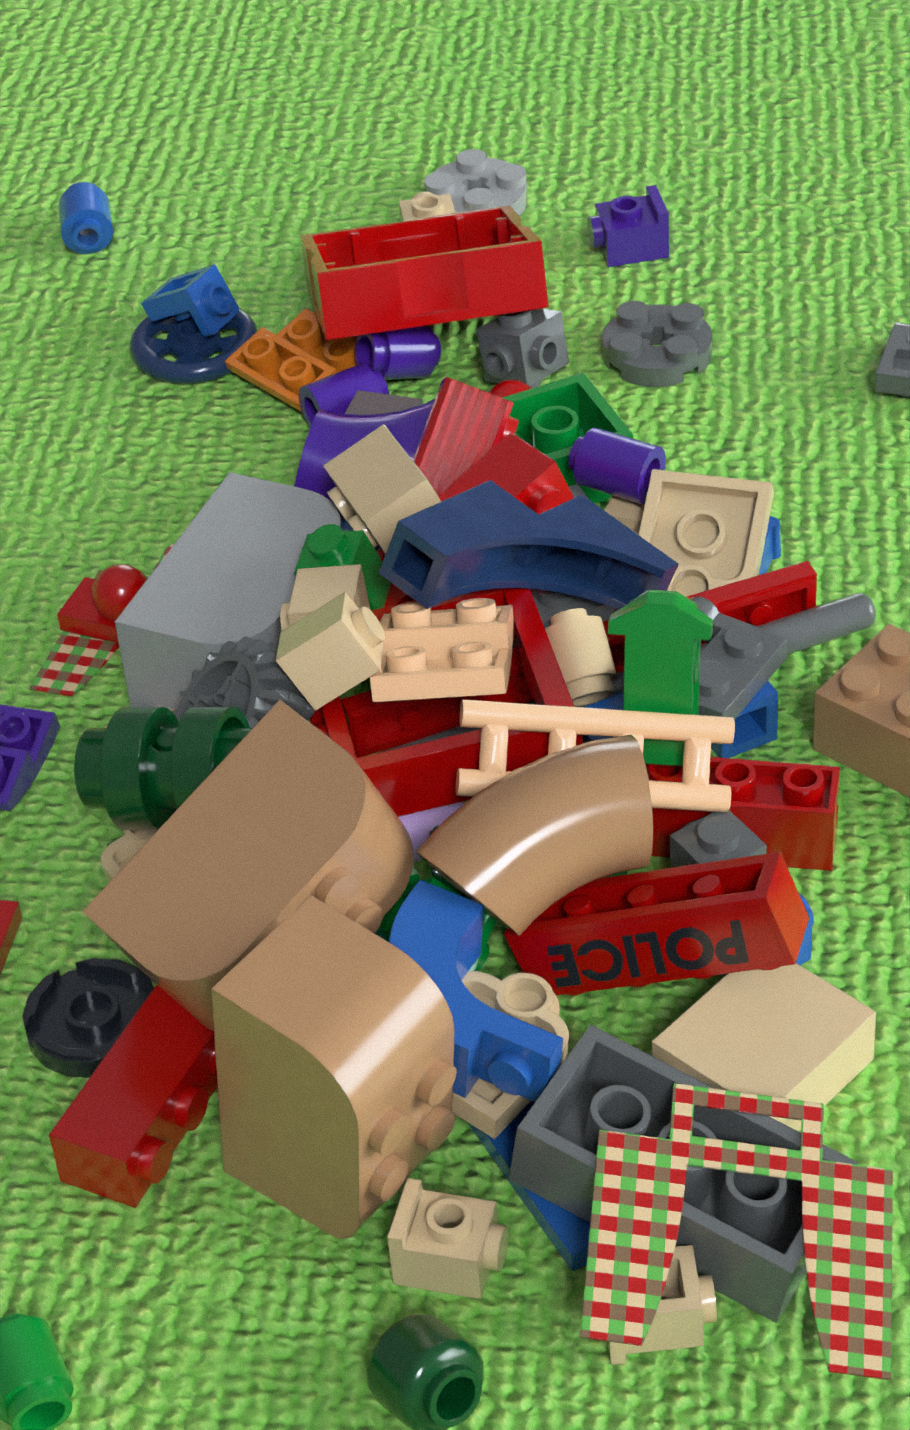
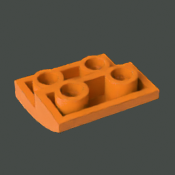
M305 308L277 334L261 327L224 362L232 372L297 410L302 411L299 401L300 387L357 365L355 360L357 336L326 340L316 314Z

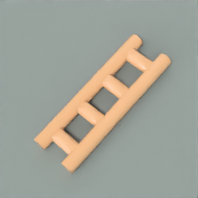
M477 700L461 701L460 727L481 728L479 770L462 768L457 770V796L473 797L510 773V771H506L508 730L549 733L548 755L576 746V734L609 737L632 734L638 740L642 753L644 739L684 741L682 782L649 780L652 808L729 812L731 787L729 785L709 784L711 743H733L735 733L733 717Z

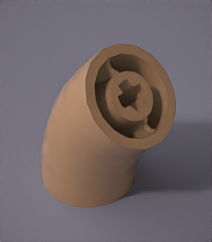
M631 734L590 741L551 753L510 772L477 793L449 816L418 848L416 853L470 900L484 905V911L517 936H520L540 914L575 889L606 876L642 869L649 865L653 844L652 801L647 769L638 740Z

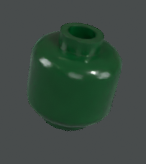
M429 1314L410 1315L391 1325L380 1336L373 1347L366 1370L368 1387L376 1400L404 1425L413 1430H446L464 1422L477 1407L484 1382L483 1360L474 1345L445 1322Z

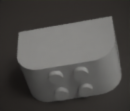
M229 472L115 621L131 707H166L176 710L182 699L180 691L187 690L192 682V671L194 669L202 670L205 667L206 658L209 653L219 654L222 646L227 641L237 643L246 636L254 640L260 639L268 644L273 642L279 645L282 632L280 623L282 603L290 602L296 579L294 571L307 534H312L317 528L326 524H336L341 527L340 514L329 499L310 490Z

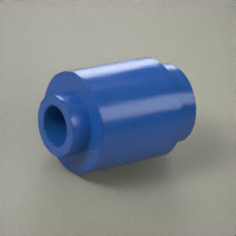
M78 182L68 187L62 194L58 205L62 239L67 247L77 253L92 254L99 252L110 243L113 236L109 199L100 188L89 182Z

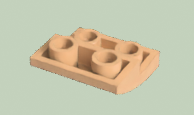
M475 598L457 603L456 609L431 611L430 608L426 609L419 603H406L393 607L391 613L383 614L380 624L385 633V641L383 644L381 670L370 676L373 702L506 694L513 644L512 605L496 606L493 599Z

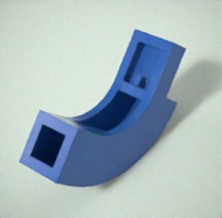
M419 880L398 910L392 925L389 943L411 957L430 976L450 1008L455 1031L454 1067L457 1070L453 1084V1093L466 1098L480 1078L494 1084L498 1089L507 1094L519 1095L536 1102L561 1067L563 1038L484 1004L466 988L462 979L481 955L484 905Z

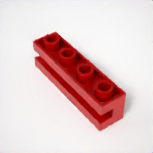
M710 757L709 784L729 785L731 787V805L729 810L767 845L766 854L781 852L789 868L833 870L838 828L839 805H837L840 767ZM645 764L649 780L682 782L683 766ZM652 808L653 844L651 856L670 858V835L682 829L689 822L699 820L713 812Z

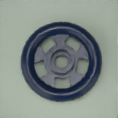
M240 308L239 313L216 334L207 337L201 334L192 316L181 321H176L173 316L153 322L147 316L141 321L131 336L130 353L137 367L157 380L176 384L208 382L232 373L224 361L258 330L254 320ZM232 328L237 334L222 338L220 331ZM164 331L169 332L165 340L156 338ZM216 351H219L221 353L220 355L210 358L215 354ZM167 353H171L178 359L176 361H170L161 357H163Z

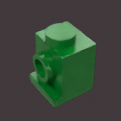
M326 524L317 528L312 534H307L294 571L295 576L297 570L303 568L361 564L370 610L384 607L391 586V582L379 574L383 561L364 530L348 531L342 530L336 524Z

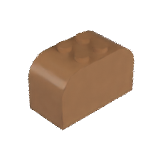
M279 700L82 912L144 974L202 1025L214 1031L211 988L310 895L375 933L381 925L383 916L398 901L409 882L414 861L412 840L403 823L356 760L340 745L283 701Z
M310 895L211 988L223 1171L337 1239H344L353 1236L385 1201L393 1197L403 1182L433 1151L444 1143L450 1134L455 1122V1113L452 1112L453 1084L457 1074L456 1067H454L455 1031L453 1017L443 994L430 976L411 957Z

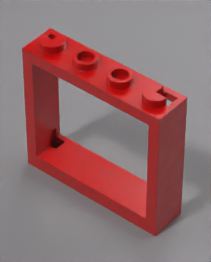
M495 588L458 595L430 608L431 611L456 609L457 603L475 598L493 599L496 606L512 605L513 646L534 704L575 707L530 589ZM413 600L371 611L380 622L383 614L391 613L393 607L418 602ZM340 696L314 711L313 716L310 718L312 725L340 745L356 760L397 817L467 801L472 798L456 795V776L458 768L479 770L481 729L356 758ZM508 730L506 771L512 772L547 756L549 733ZM576 734V746L583 744L582 735Z

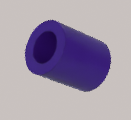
M361 363L300 387V406L309 428L319 410L345 414L357 390L389 394L388 386L382 374L378 370L372 371L369 366Z
M592 428L584 437H578L569 455V468L574 471V479L578 485L645 505L652 469L665 470L666 464L665 451L662 447L599 428Z

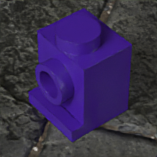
M656 185L646 186L645 196H620L612 201L595 203V216L588 217L587 219L588 235L592 248L600 247L607 267L669 258V213Z

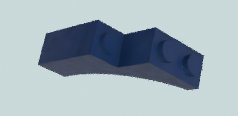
M489 480L399 520L379 574L426 609L458 595L495 588H527L578 596L619 610L629 604L630 600L648 590L667 591L679 563L582 494L541 514H537L496 483Z

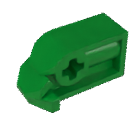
M648 590L633 598L629 604L610 615L608 634L625 635L624 710L699 715L701 639L711 640L713 619L698 610L697 603L677 591ZM644 739L643 756L645 764L683 766L684 741Z

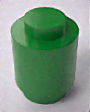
M12 1314L0 1318V1419L10 1424L13 1430H53L61 1425L72 1412L70 1398L74 1387L49 1324L42 1318L23 1314Z

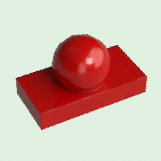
M112 564L100 572L96 579L84 577L57 613L60 630L119 643L115 621L146 582L147 578L143 571L130 564Z

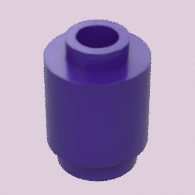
M429 325L358 335L355 343L356 364L364 363L372 371L378 370L385 380L427 378L432 374L441 358L439 338L433 333Z

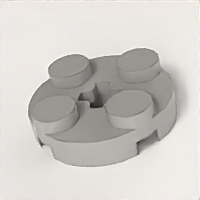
M469 149L460 152L455 162L440 167L432 174H429L424 181L425 192H431L436 195L450 194L456 213L510 205L520 216L526 209L527 178L525 168L503 160L487 158L486 153L481 150Z

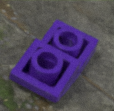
M0 704V810L10 811L25 795L37 777L60 729V724L54 712Z

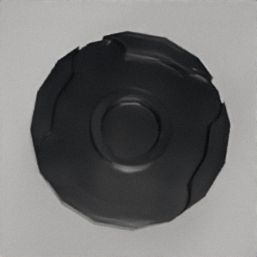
M92 958L75 962L76 970L68 971L61 976L59 969L44 977L29 994L22 1015L30 1052L45 1068L67 1077L90 1078L153 991L154 987L152 986L151 979L138 967L119 959Z

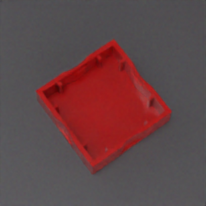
M510 205L416 220L300 235L309 299L326 340L549 307L542 242L530 227L521 224L520 216Z

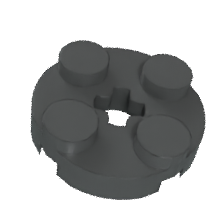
M640 301L622 303L616 309L617 317L606 325L602 334L603 361L606 367L610 370L612 364L621 370L622 380L639 386L665 387L684 382V372L691 371L698 366V374H700L709 366L712 359L711 327L704 320L703 309L693 303H682L677 306L647 305Z

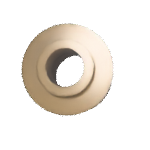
M584 608L562 611L550 617L551 626L545 628L574 706L585 707L613 696L615 691L612 682L617 678L602 618L599 616H588Z

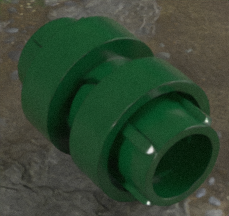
M166 707L120 708L111 717L107 728H89L81 735L74 761L77 793L81 802L87 808L107 809L111 820L120 829L159 830L253 728H250L245 715L237 707H191L186 710L179 722L174 713Z

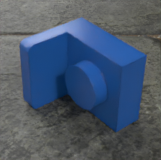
M215 264L170 278L141 303L151 322L173 316L176 321H181L192 316L204 337L216 334L239 313V306Z

